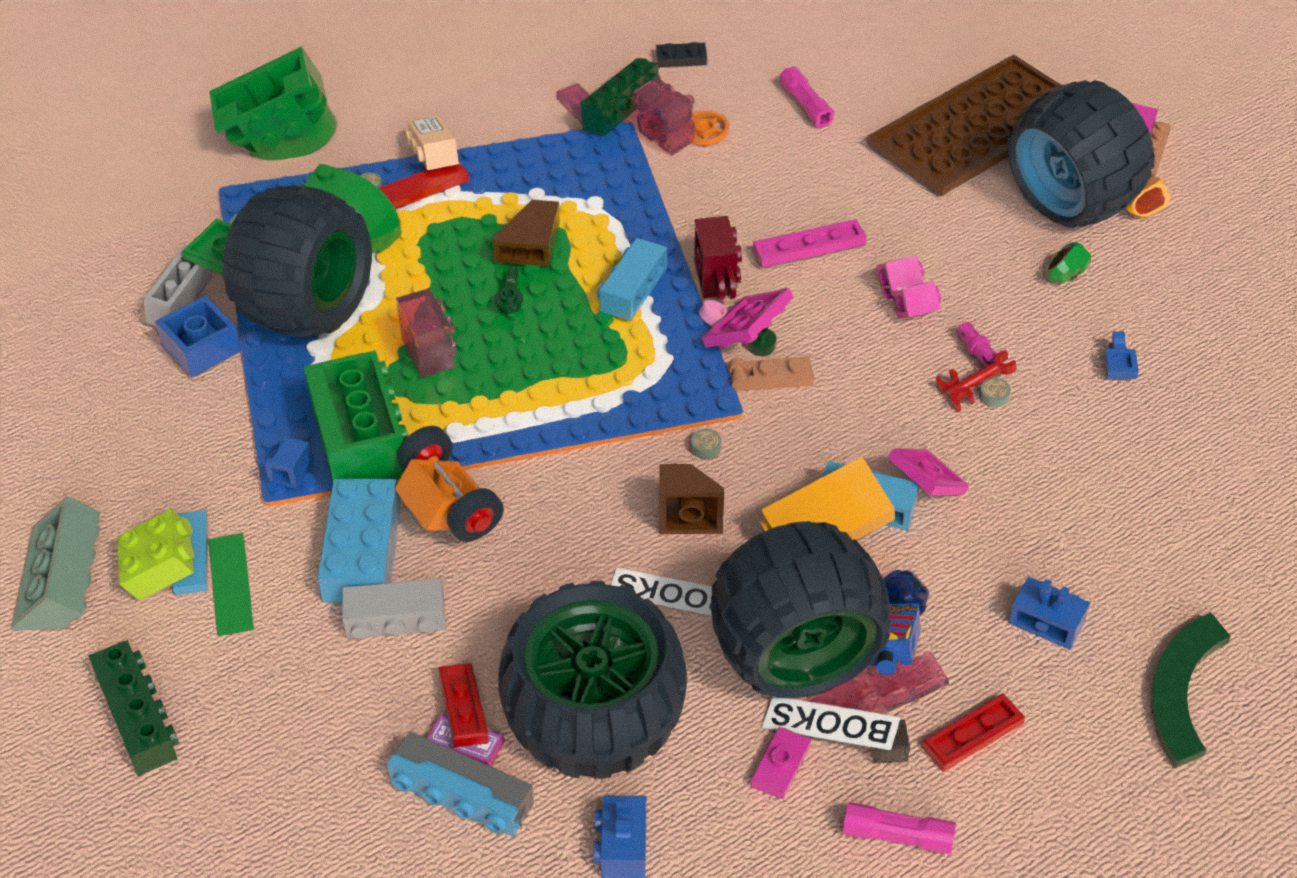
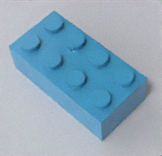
M334 479L318 574L323 603H343V587L391 583L401 505L400 496L395 490L397 479Z

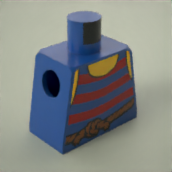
M919 603L890 604L891 613L888 614L891 626L888 629L890 637L886 646L874 662L869 665L876 666V670L880 674L891 675L895 673L898 665H910L913 663L921 632Z

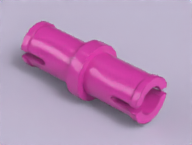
M964 322L959 325L958 328L960 330H956V335L965 343L969 354L972 357H977L984 367L994 363L997 353L990 346L988 338L983 335L981 336L970 322Z

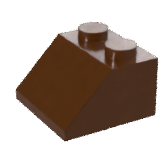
M659 464L660 534H723L724 487L692 464Z

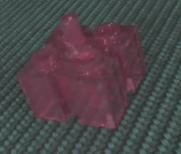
M658 77L633 92L635 108L640 111V114L637 115L638 130L642 135L651 141L657 140L658 146L671 156L694 142L695 123L692 120V108L695 99L692 95L686 96L678 91L675 92L669 83H665Z

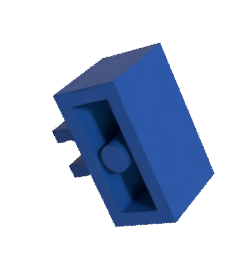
M1028 576L1013 602L1008 624L1071 650L1085 623L1090 602L1075 594H1070V589L1063 586L1062 590L1051 586L1052 581L1045 579L1043 582Z
M603 795L602 810L596 809L595 832H602L601 841H594V864H601V878H645L646 796Z

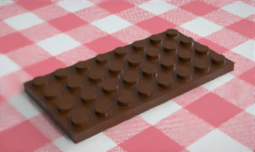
M1013 54L868 135L867 144L940 196H943L1008 157V135L1013 130V124L1020 119L1019 115L1036 98L1052 88L1061 86V84Z

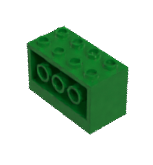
M376 350L303 366L311 407L332 483L334 479L400 480L404 471L397 461V453L403 441L408 437L406 426L398 423L402 421L399 404L392 403L391 401L395 400L394 389L391 382H385V379H389L385 361L379 362Z

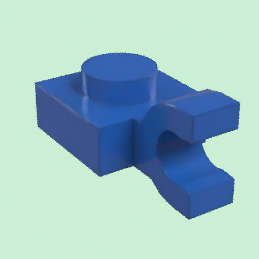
M1113 331V343H1109V349H1105L1104 353L1107 379H1137L1139 369L1136 350L1126 349L1125 331Z

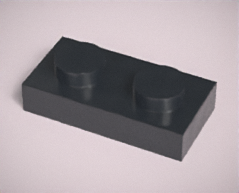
M705 42L656 45V57L659 68L707 66Z

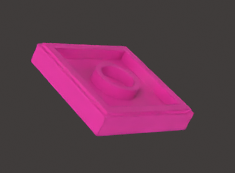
M895 448L892 449L887 457L930 495H964L969 487L962 478L928 449Z

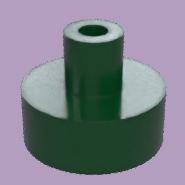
M766 327L757 334L758 338L747 344L748 350L756 356H768L776 349L777 337L772 330Z

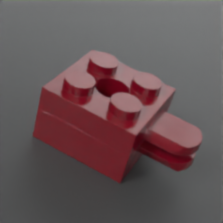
M728 216L695 219L694 263L703 298L718 297L720 301L725 300V296H728L729 299H736L737 283H741V270L737 265L738 262H742V250L740 245L735 244L737 243L736 227H731Z

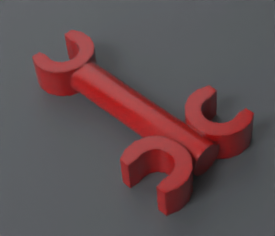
M1002 350L995 355L994 363L961 381L958 379V373L953 369L949 370L951 378L949 382L942 381L939 376L936 377L937 387L941 392L948 394L952 400L953 408L960 412L961 404L959 400L967 399L971 404L975 403L973 392L970 390L972 387L998 373L1012 374L1017 370L1016 361L1012 360L1009 363H1003L1009 358L1008 352Z

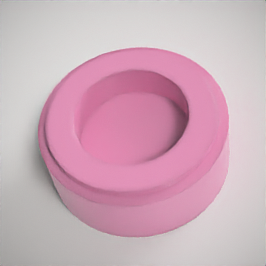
M715 300L704 301L699 309L700 317L712 326L728 312L723 304Z

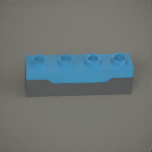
M411 731L408 732L395 751V754L392 755L387 763L390 781L397 789L403 792L411 791L416 793L432 805H443L453 810L459 817L467 820L472 818L483 823L489 830L498 834L503 832L514 837L519 829V825L521 826L534 805L532 784Z

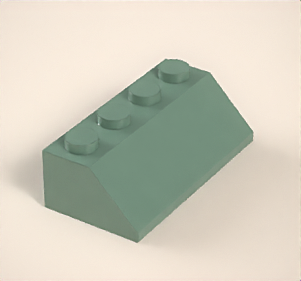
M66 496L32 527L11 629L16 631L64 629L73 620H77L83 615L86 609L85 593L91 582V576H89L90 565L96 555V552L93 550L94 543L100 532V526H98L99 511Z

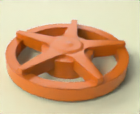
M713 111L692 113L685 117L681 123L683 138L693 144L705 145V147L722 141L729 133L728 120L723 115ZM721 121L725 129L715 128V124ZM691 122L695 129L686 131V125Z

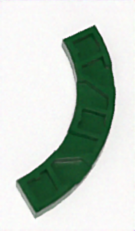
M1212 612L1184 627L1171 640L1159 659L1152 681L1150 700L1151 713H1153L1157 728L1156 734L1174 768L1203 757L1207 750L1193 727L1188 709L1187 693L1189 681L1196 666L1210 653L1228 644L1231 637Z

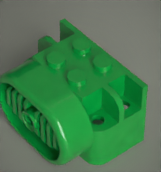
M302 46L209 91L216 132L225 131L226 139L231 145L244 147L249 154L259 159L283 160L312 154L325 146L336 131L337 119L327 104L322 76Z

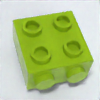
M170 508L118 535L119 585L140 601L193 574V558L195 554L191 542L193 530L190 522Z

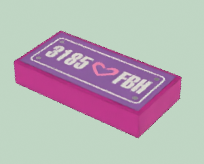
M443 714L439 716L427 738L489 766H492L504 743L503 735L488 730V744L454 748L448 718Z

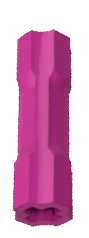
M797 67L785 68L780 74L781 85L789 94L796 98L806 110V115L818 128L829 126L834 120L835 111L824 99L818 96L808 84L807 78Z
M848 802L843 834L866 839L876 838L918 846L924 850L951 855L956 822L932 817L911 816L879 810L874 806Z

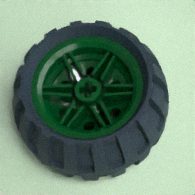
M590 581L587 584H565L560 586L557 591L548 595L544 593L532 602L526 613H521L513 624L501 653L498 687L501 705L508 725L519 743L530 751L536 760L549 769L554 767L561 770L563 774L569 777L596 776L597 779L611 778L612 774L624 770L628 773L640 767L645 758L649 755L653 757L663 747L682 713L687 688V671L683 650L674 628L665 618L662 611L650 599H643L637 595L634 589L624 585L617 587L605 584L604 581ZM563 695H568L570 699L563 697Z

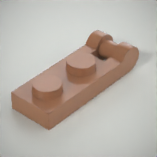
M809 356L744 361L741 358H734L728 363L729 373L733 375L731 377L732 388H735L736 391L813 386L814 383Z

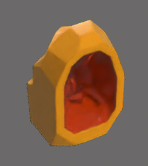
M1152 177L1149 179L1142 192L1126 207L1128 213L1138 217H1146L1158 212L1171 203L1167 187L1161 178Z

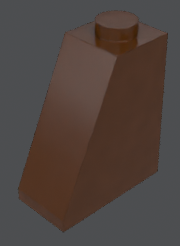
M532 199L493 238L494 262L550 267L560 226L559 202Z

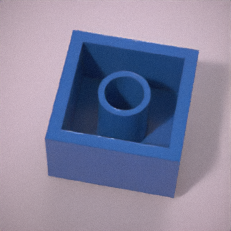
M206 295L155 321L162 347L191 378L242 351L236 325Z

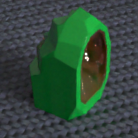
M1072 242L1065 245L1054 255L1048 263L1045 273L1050 282L1061 284L1066 281L1072 282L1078 275L1086 271L1091 263L1092 255L1081 243Z

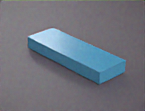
M202 510L177 513L179 516L185 517L192 526L191 542L195 556L193 558L194 573L173 583L174 594L208 591L207 512Z

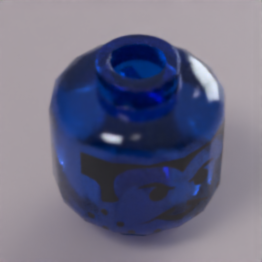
M894 570L883 579L888 593L889 604L919 603L920 615L926 610L929 590L913 571Z

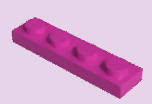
M857 219L753 241V251L763 268L866 245L867 236Z

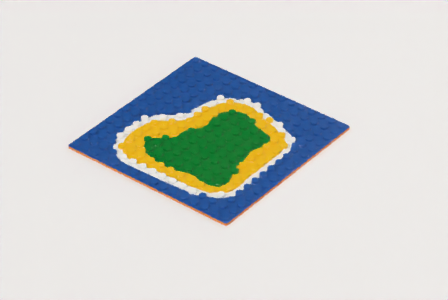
M621 122L605 136L581 129L457 149L458 161L469 173L470 181L395 209L400 219L402 234L383 252L378 253L375 251L372 253L370 277L361 302L347 322H344L338 330L330 334L323 333L322 335H311V337L284 335L262 328L236 309L262 495L266 506L331 495L333 483L313 415L303 366L376 350L379 362L385 361L389 379H385V382L392 383L395 400L391 401L392 403L399 404L402 421L398 423L406 426L408 436L422 427H440L450 437L453 444L452 453L448 461L459 462L465 470L730 421L743 416L741 403L735 388H732L731 377L719 346L706 348L702 337L711 329V325L706 323L699 315V309L702 306L700 296L633 123ZM417 155L340 168L358 175L376 173L382 179V186L427 170L423 162H418ZM313 172L221 187L219 189L223 221L229 223L233 216L238 214L240 209L256 193H264L267 188H277V186L304 185ZM532 199L559 202L560 226L550 267L494 262L493 238ZM636 238H640L667 247V269L632 321L601 312L600 299L597 297V292L600 284L606 282L609 278L615 264L618 265L621 261L625 249L630 247ZM515 266L519 270L516 289L522 293L523 303L517 312L506 314L498 309L494 297L499 290L505 288L508 268ZM285 437L309 442L313 464L298 489L272 484L268 481L264 461L266 458L272 459L275 449L281 446Z

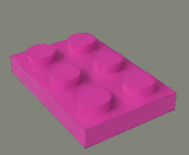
M790 288L744 296L702 337L706 348L713 346L725 348L733 343L741 342L742 344H748L758 338L757 334L762 329L772 324L771 320L776 315L785 311V306L793 299Z

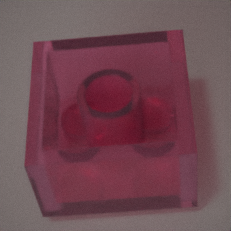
M430 288L397 297L396 302L402 341L421 378L454 368L453 355L457 354V348L451 334L455 333V329L450 316L445 317L441 299L435 298Z

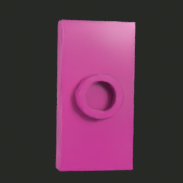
M779 726L751 780V787L784 800L811 746V739Z

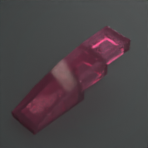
M930 652L902 667L900 662H897V670L891 675H883L878 672L870 676L865 671L808 702L883 714L918 700L948 685L949 681L936 658Z

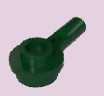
M515 266L508 268L505 288L499 290L494 297L498 309L506 314L517 312L523 303V295L516 289L519 270Z

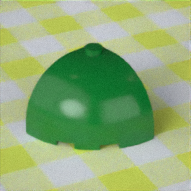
M319 164L304 183V186L327 191L345 200L347 205L354 207L356 213H360L363 216L370 233L372 253L375 251L378 253L383 252L402 234L400 219L390 200L379 188L360 175L340 168Z

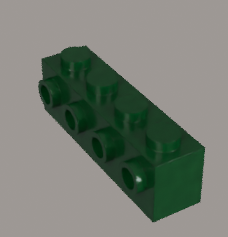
M636 58L580 102L582 130L605 136L659 92L660 75L658 63L648 61L645 58Z
M128 640L88 655L137 776L178 760L173 746L178 745L179 740L172 724L166 727L163 720L167 719L168 715L161 699L154 701L152 697L153 694L157 693L150 674L143 676L141 670L146 669V665L140 650L133 652Z

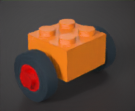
M437 426L422 427L411 433L399 447L397 461L404 473L397 483L395 490L403 499V503L417 517L419 524L426 530H450L456 538L464 542L474 541L485 536L495 528L502 518L504 507L501 500L492 490L479 488L459 462L448 461L452 453L453 444L444 430Z

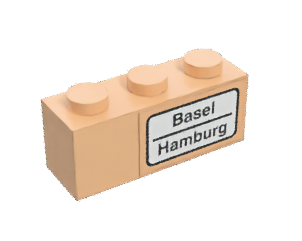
M438 115L408 121L409 130H405L407 144L411 146L413 154L417 155L418 162H423L427 170L459 164L455 138Z

